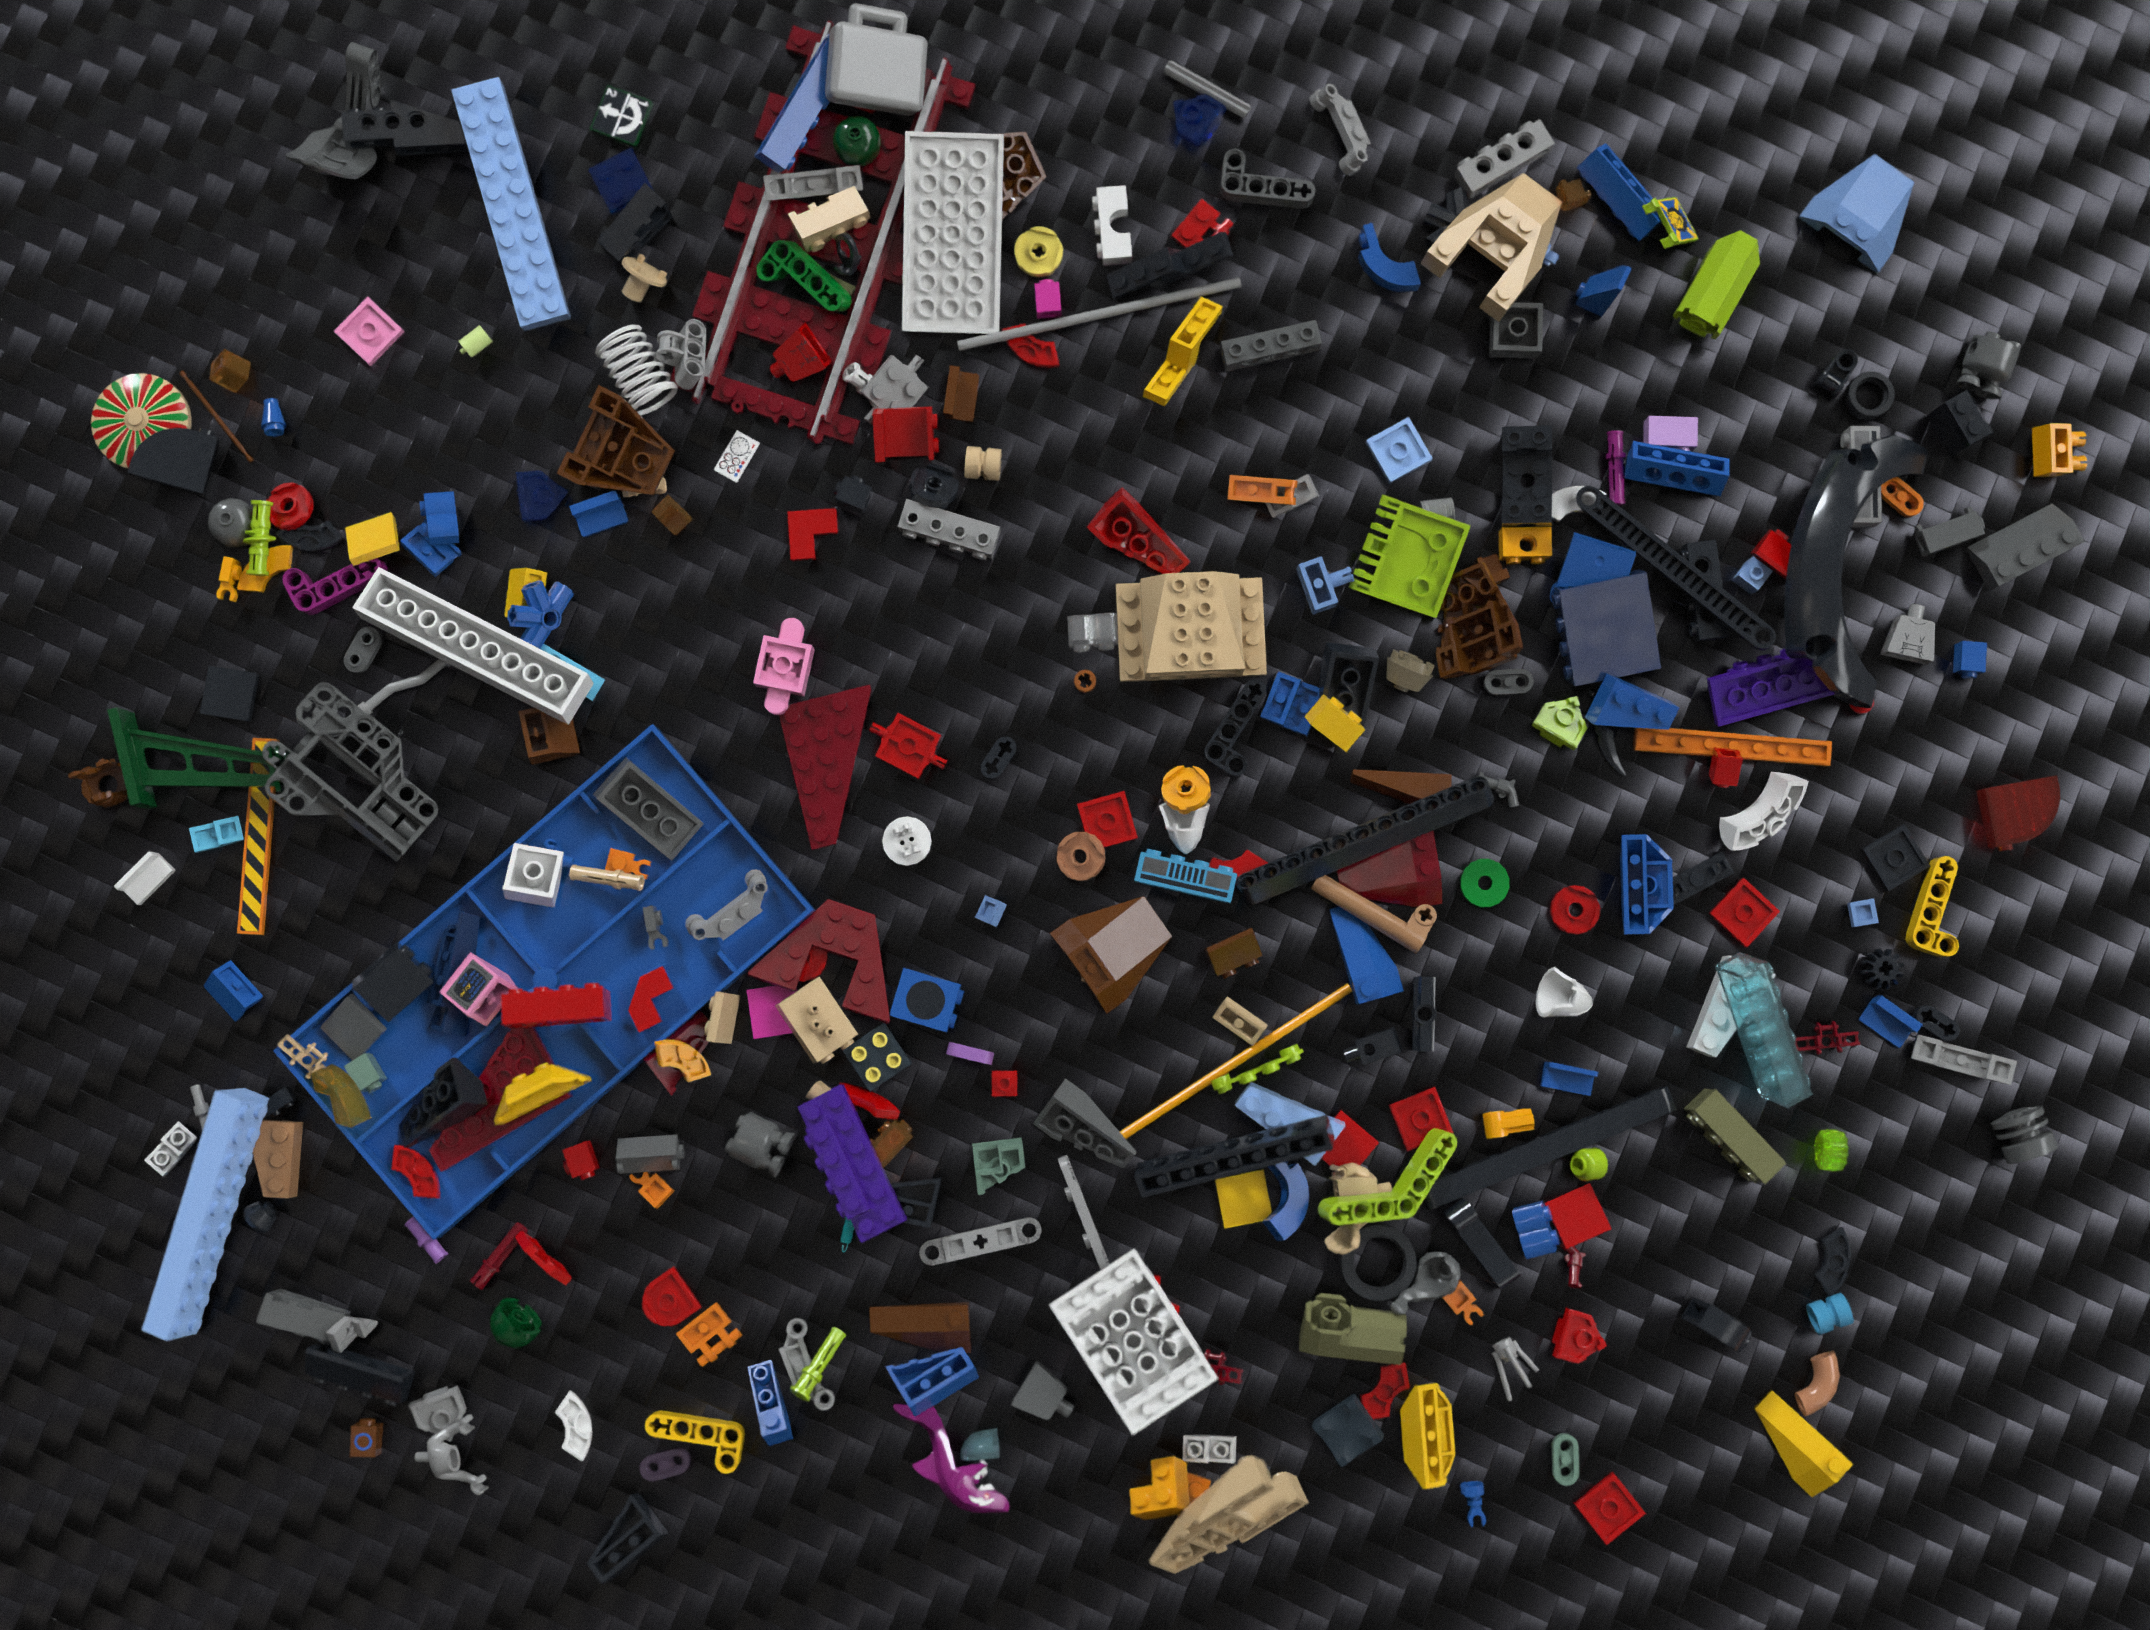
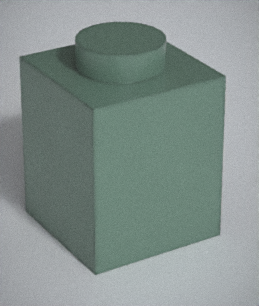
M364 1053L344 1066L359 1092L373 1093L383 1086L381 1084L383 1081L387 1080L386 1075L371 1053Z

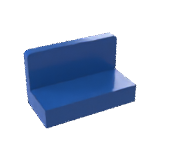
M616 490L569 506L572 515L577 520L583 537L628 522L621 497Z
M231 960L212 971L204 984V988L234 1021L240 1020L247 1009L260 1002L263 998V995Z
M1882 995L1874 996L1859 1017L1861 1023L1897 1048L1904 1044L1910 1033H1917L1923 1025Z
M1545 1062L1540 1086L1591 1096L1594 1077H1598V1072Z

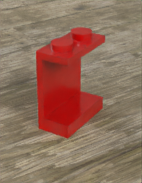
M932 407L877 408L873 410L875 462H885L886 457L929 456V460H934L935 453L939 452V440L934 438L933 429H938L937 414L932 413Z

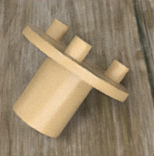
M639 254L637 259L624 257L622 260L623 267L630 273L622 293L636 302L642 301L650 284L663 287L667 283L665 278L667 273L662 270L658 271L645 263L646 257L642 254Z

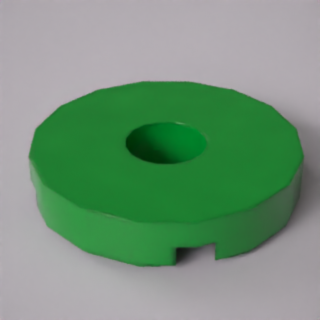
M1478 859L1471 862L1463 870L1460 877L1461 892L1470 904L1477 907H1491L1499 904L1506 897L1509 890V876L1506 869L1499 862L1492 859ZM1486 876L1490 879L1491 886L1488 890H1482L1479 887L1478 880L1480 877Z

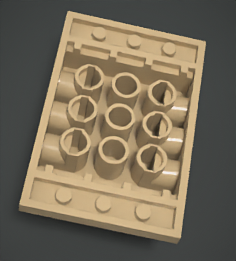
M1213 571L1167 573L1142 578L1140 583L1116 584L1120 682L1267 675L1262 578L1239 579V574Z

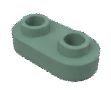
M1561 1433L1552 1441V1474L1557 1482L1566 1486L1575 1483L1579 1477V1446L1573 1436ZM1564 1441L1568 1442V1448L1561 1450V1443ZM1563 1467H1568L1569 1472L1567 1475H1561Z

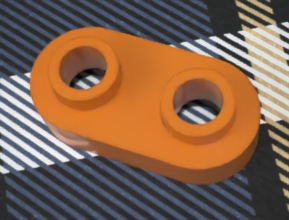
M1894 477L1881 485V498L1902 516L1913 517L1922 511L1924 506L1922 497L1899 477ZM1887 486L1893 488L1892 494L1887 492ZM1906 502H1910V503H1911V505H1912V508H1911V509H1907V508H1906V506H1905V503H1906Z

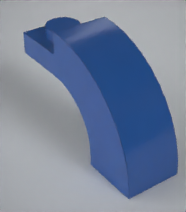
M1373 223L1363 225L1361 234L1358 237L1361 248H1365V250L1360 251L1358 259L1366 274L1375 283L1386 289L1397 292L1417 291L1421 283L1415 262L1398 263L1387 258L1380 249Z

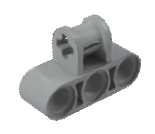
M696 319L688 320L680 333L665 330L657 335L659 349L656 352L657 359L662 363L675 366V381L677 385L687 390L695 386L705 370L706 328L704 324Z

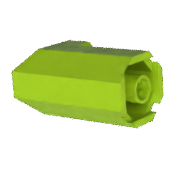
M1740 230L1718 239L1713 244L1673 315L1675 319L1680 316L1682 327L1702 337H1705L1707 333L1712 334L1711 339H1716L1721 334L1760 264L1758 240Z

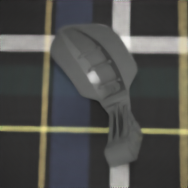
M352 42L349 44L345 55L347 85L344 112L350 109L372 111L378 104L381 96L378 53L375 49ZM342 116L336 120L333 127L311 133L301 146L285 154L286 159L301 164L309 170L347 179H357L363 176L373 167L377 159L373 148L346 149L343 139ZM368 124L363 127L364 130L368 131Z

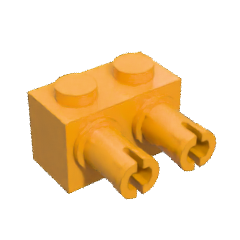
M2050 423L2032 428L2034 477H2056L2073 473V470L2084 471L2087 468V463H2080V461H2087V458L2084 455L2072 456V446L2083 447L2086 444V439H2079V437H2086L2085 432H2072L2071 424Z

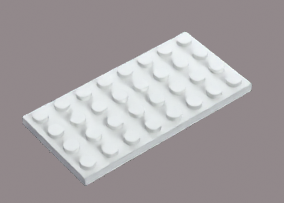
M905 131L902 331L984 334L999 332L1004 134Z

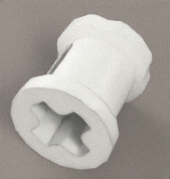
M856 362L847 366L842 374L843 380L853 384L858 393L873 377L871 374H866L862 371L860 365Z

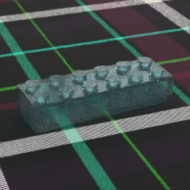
M1739 952L1715 965L1759 1096L1786 1108L1811 1096L1810 1080L1804 1072L1802 1066L1803 1059L1797 1051L1795 1035L1790 1030L1787 1021L1788 1014L1782 1006L1781 994L1773 980V970L1770 964Z

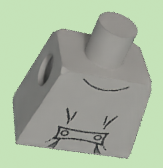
M1910 604L1908 616L1900 615L1894 618L1880 655L1924 665L1934 661L1935 623L1923 619L1924 606Z

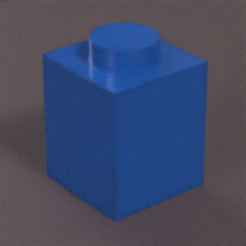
M1972 641L1956 643L1954 647L1953 673L1961 674L1962 678L1973 679L1977 678V675L1986 672L1987 643Z

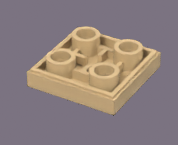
M716 991L715 996H712L709 1004V1009L712 1011L710 1021H707L705 1025L707 1041L732 1043L741 995Z

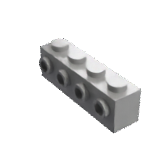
M906 499L898 524V529L904 537L910 539L921 537L926 539V543L933 546H939L940 543L948 545L949 550L957 553H963V550L972 553L973 557L980 560H986V557L993 558L1001 532L999 526L936 507L925 506Z

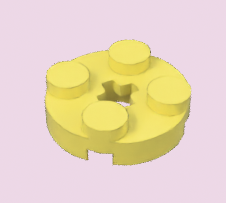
M1030 228L1029 231H1026L1024 234L1022 233L1016 241L1015 258L1017 265L1031 276H1049L1054 273L1062 261V244L1057 235L1048 228ZM1038 246H1041L1042 251L1046 253L1040 257H1035V253H1032V250H1037Z

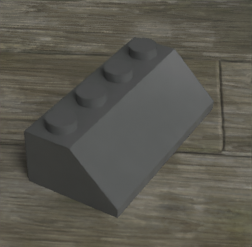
M2052 503L1967 547L1966 550L1990 591L2085 541L2074 521Z

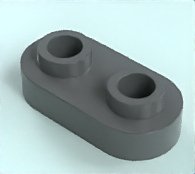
M364 627L358 631L344 656V665L349 671L363 673L369 668L383 642L382 635L378 630L373 627ZM367 635H371V641L369 643H365L364 638ZM355 656L359 657V662L357 664H353L352 659Z
M1525 669L1494 670L1485 676L1483 686L1487 693L1494 696L1518 695L1528 692L1533 686L1534 679L1532 674ZM1517 678H1521L1524 681L1523 686L1516 684ZM1493 679L1499 681L1500 685L1498 688L1492 686L1491 681Z

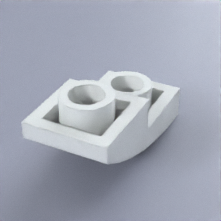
M178 1121L144 1161L165 1177L197 1140V1137Z
M1184 1435L1183 1461L1235 1463L1236 1436Z

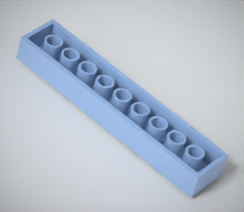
M499 77L451 89L520 327L526 331L570 319L571 316L502 81Z
M246 1088L215 1091L144 1321L143 1331L168 1341L197 1334L201 1327L203 1311L208 1304L211 1285L216 1278V1269L224 1253V1243L231 1230L230 1224L233 1214L238 1207L240 1191L246 1181L245 1175L248 1165L253 1159L252 1152L260 1136V1126L267 1113L268 1097Z

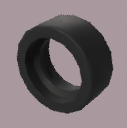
M1869 371L1861 373L1845 389V406L1851 415L1858 419H1877L1888 411L1894 402L1895 392L1893 384L1886 376L1879 372ZM1871 382L1882 391L1883 401L1878 408L1868 410L1857 402L1855 396L1856 389L1862 383Z

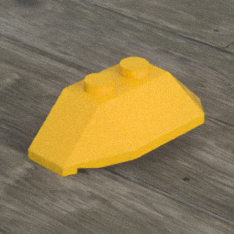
M548 1062L534 1068L535 1073L529 1076L522 1074L512 1079L513 1084L505 1088L494 1122L496 1125H504L592 1081L589 1075L560 1065H549Z
M1437 1383L1414 1386L1400 1409L1404 1461L1423 1489L1444 1486L1455 1458L1452 1406Z

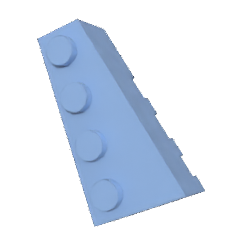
M1252 1082L1248 1084L1235 1103L1236 1107L1267 1130L1326 1115L1321 1111L1302 1105V1103L1288 1099ZM1328 1116L1336 1139L1344 1129L1345 1122ZM1325 1152L1304 1158L1313 1165H1316Z

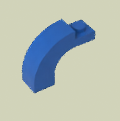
M1288 1161L1268 1166L1280 1184L1281 1198L1277 1208L1262 1223L1276 1241H1284L1292 1235L1302 1223L1307 1212L1309 1203L1308 1183L1298 1163L1288 1166Z

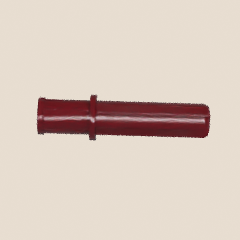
M517 1222L489 1258L483 1260L484 1264L474 1277L470 1279L473 1284L476 1283V1287L483 1290L496 1272H500V1266L519 1244L515 1236L520 1231L528 1232V1229L523 1224Z

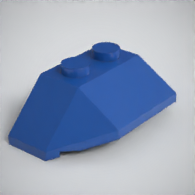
M1647 834L1621 835V907L1624 934H1650L1674 909L1672 859Z

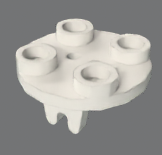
M907 816L897 818L888 825L884 831L882 842L884 851L891 860L897 864L908 866L917 864L927 856L931 849L932 840L930 831L923 822L917 818ZM910 837L914 838L912 842L909 840Z

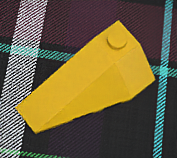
M1772 1390L1754 1407L1764 1428L1775 1444L1777 1452L1789 1470L1791 1478L1811 1497L1834 1485L1853 1465Z

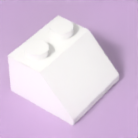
M514 843L503 886L505 899L554 908L560 886L564 852Z

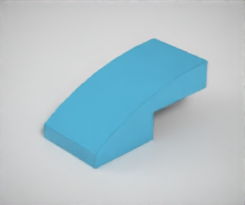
M239 816L189 828L195 853L244 840Z

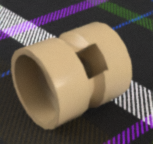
M967 446L964 477L979 479L980 476H984L985 480L999 481L1002 450L988 448L986 451H983L981 447Z

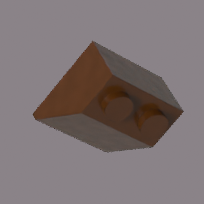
M1252 928L1204 950L1216 977L1222 975L1223 979L1237 973L1235 968L1243 964L1245 968H1249L1259 963L1257 958L1263 956Z

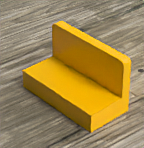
M530 568L510 570L505 617L508 616V610H510L511 605L528 606L521 589L523 586L541 580L545 587L547 572Z

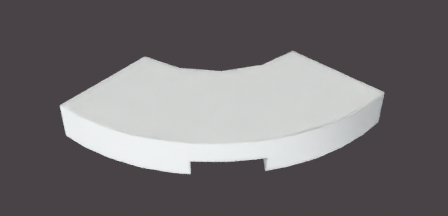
M1585 486L1567 487L1552 494L1553 520L1559 522L1565 515L1572 512H1583L1577 505L1576 497L1578 491ZM1587 492L1583 494L1581 500L1585 505H1592L1596 501V497L1593 493Z
M570 1390L555 1413L562 1419L565 1427V1440L561 1448L582 1462L591 1445L592 1423L586 1406Z

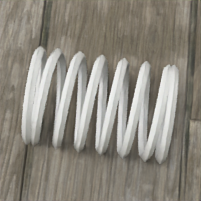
M628 325L605 337L597 345L595 354L598 358H607L604 361L603 367L613 368L610 371L609 377L618 378L615 386L617 388H624L621 396L623 398H630L628 403L635 411L639 406L652 400L663 390L672 388L662 401L647 409L636 411L639 415H644L658 409L671 400L676 394L678 386L674 382H670L671 375L668 372H663L665 365L662 362H657L656 352H652L653 345L646 342L647 335L641 332L642 327L640 325ZM631 329H637V332L635 331V332L626 333V334H624V335L618 336L617 338L611 340V339L614 338L615 336H617V335H619V334H621V333H623V332H625V331H628V330H631ZM638 336L642 337L641 342L632 343ZM631 337L628 341L621 344L620 346L604 352L606 349L616 344L617 342ZM643 346L648 347V351L638 353ZM632 348H635L631 353H629L622 359L614 363L608 364L612 359H614L621 353ZM650 355L654 357V361L642 364ZM638 358H641L638 362H636L634 365L627 368L626 370L614 374L618 369H620L627 363ZM655 365L660 366L658 372L648 374ZM644 368H647L645 371H643L635 378L620 384L624 379H626L633 373ZM661 375L667 377L664 382L654 384ZM652 378L644 386L640 387L639 389L633 392L627 393L630 389H632L639 383Z

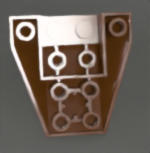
M1144 896L1071 918L1049 933L1093 992L1092 995L1106 1014L1129 997L1172 937Z

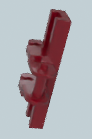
M1832 1021L1831 1025L1823 1026L1817 1022L1816 1027H1814L1817 1035L1793 1038L1794 1051L1816 1050L1817 1055H1821L1822 1051L1820 1049L1836 1047L1837 1052L1842 1053V1047L1860 1045L1858 1040L1859 1031L1838 1033L1837 1029L1839 1026L1836 1025L1835 1021ZM1832 1030V1034L1822 1035V1031ZM1853 1035L1855 1041L1848 1043L1846 1037ZM1823 1037L1830 1039L1828 1046L1822 1044ZM1811 1039H1814L1815 1046H1810L1809 1041ZM1804 1040L1806 1046L1799 1048L1797 1042Z
M1207 1349L1203 1353L1209 1365L1214 1369L1219 1385H1224L1225 1381L1242 1383L1243 1369L1224 1365L1226 1361L1224 1352H1221L1220 1355L1211 1354L1210 1350ZM1210 1359L1219 1360L1218 1365L1210 1364ZM1231 1371L1237 1372V1379L1230 1378Z

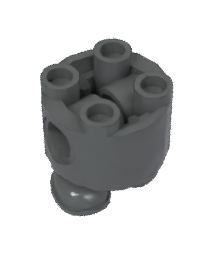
M1987 331L1985 336L1975 334L1968 346L1963 360L1961 377L1957 380L1956 385L1962 389L1974 391V394L1983 398L2001 399L2002 390L1998 385L2011 378L2020 353L2021 344L2015 341H2004L1995 332Z
M753 1112L745 1116L741 1115L735 1129H738L735 1138H730L725 1151L729 1153L731 1158L741 1161L754 1169L762 1168L766 1170L768 1168V1172L773 1177H776L782 1168L785 1157L778 1155L772 1157L771 1154L776 1146L781 1154H787L796 1134L786 1132L783 1135V1133L779 1132L780 1129L776 1123L763 1119Z

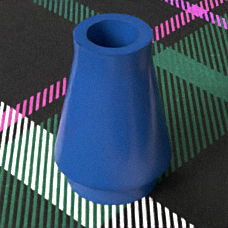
M275 398L265 399L263 401L264 409L261 429L264 430V434L267 436H280L284 434L286 424L279 407V401Z

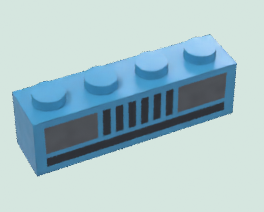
M1147 849L1146 853H1140L1134 881L1231 904L1237 873H1233V868L1219 865L1218 869L1210 868L1209 863L1205 861L1195 860L1194 864L1185 862V857L1171 854L1170 858L1162 857L1160 851Z

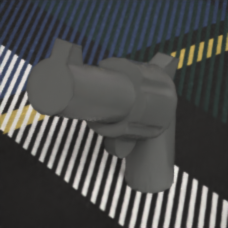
M1480 772L1479 776L1485 777L1483 772ZM1485 777L1490 788L1495 789L1500 798H1504L1507 794L1509 807L1519 806L1517 793L1514 788L1516 780L1507 781L1501 778L1495 780Z

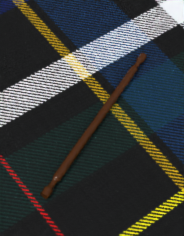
M181 371L179 374L187 381V384L238 449L246 456L249 463L253 462V458L248 455L245 448L193 382L188 379L184 371Z

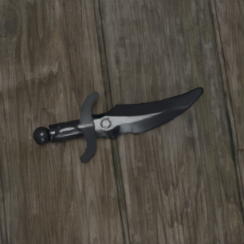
M1594 689L1588 693L1591 698V704L1597 694V691ZM1582 715V718L1585 719V722L1591 723L1589 720L1585 718L1586 715ZM1595 725L1594 731L1598 735V743L1605 758L1617 772L1625 776L1626 773L1621 766L1616 752L1613 731L1609 726Z

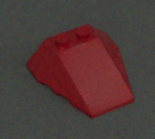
M1433 831L1337 870L1338 882L1368 900L1416 908L1422 904L1430 906L1442 904V878Z

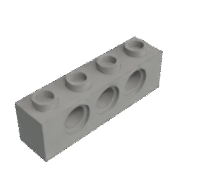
M1540 119L1534 123L1531 121L1525 123L1519 128V132L1511 135V133L1506 134L1499 139L1497 145L1484 147L1475 158L1470 159L1468 157L1458 163L1454 176L1463 191H1467L1468 199L1551 152L1555 143ZM1518 142L1527 143L1529 149L1520 148ZM1505 154L1509 160L1501 161L1497 155ZM1477 166L1486 167L1488 173H1480L1477 170Z

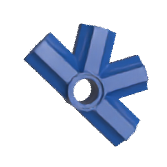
M541 580L523 586L521 591L528 606L511 605L510 610H508L507 620L510 626L526 627L520 639L541 649L550 632L560 625L561 614L574 595L570 588L559 582H554L548 594ZM545 614H547V622H546V623L544 622V616H545Z

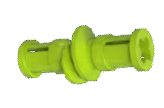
M251 500L250 505H253L250 524L251 531H245V534L251 537L243 539V543L250 545L249 570H246V574L269 576L267 571L268 542L276 540V537L269 535L271 528L270 509L273 507V502Z

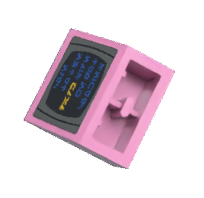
M470 952L440 990V993L467 1016L487 1027L502 1008L501 994H508L509 989H517V986L508 974Z

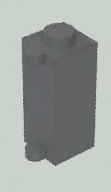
M1969 506L1964 509L1966 515L1927 529H1923L1921 524L1914 527L1916 532L1914 537L1922 557L1985 534L1983 519L1978 516L1977 511H1973L1972 507Z
M677 1135L620 1138L617 1140L616 1161L617 1172L620 1174L680 1170V1160L684 1159L685 1156L684 1145L679 1144Z

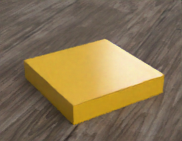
M392 512L345 528L349 559L353 566L400 550L396 520Z
M1263 1169L1215 1179L1224 1229L1261 1222L1272 1213Z

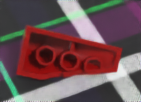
M1123 487L1103 505L1087 526L1104 545L1110 548L1113 547L1125 553L1126 556L1135 558L1163 574L1179 573L1190 563L1186 555Z

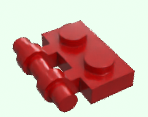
M1201 199L1174 231L1171 238L1185 249L1204 240L1202 237L1209 229L1214 232L1213 235L1220 232H1226L1228 235V230L1232 227L1233 222L1226 218L1222 224H1218L1216 220L1220 217V213Z

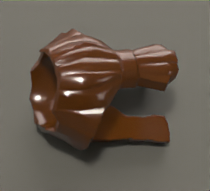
M100 759L96 763V767L88 766L81 771H73L68 774L69 779H83L81 784L82 794L90 804L107 808L123 803L126 797H128L121 765L115 759ZM108 775L115 777L118 783L115 792H102L100 790L99 783L103 777Z

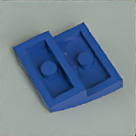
M1278 672L1260 717L1308 737L1312 725L1307 721L1305 715L1318 701L1319 688L1304 683L1298 678Z

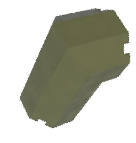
M1321 1293L1316 1296L1315 1301L1311 1303L1310 1300L1306 1303L1299 1335V1351L1319 1356L1401 1365L1405 1351L1403 1341L1406 1338L1407 1331L1406 1314L1397 1315L1392 1311L1348 1306L1346 1299L1341 1295Z

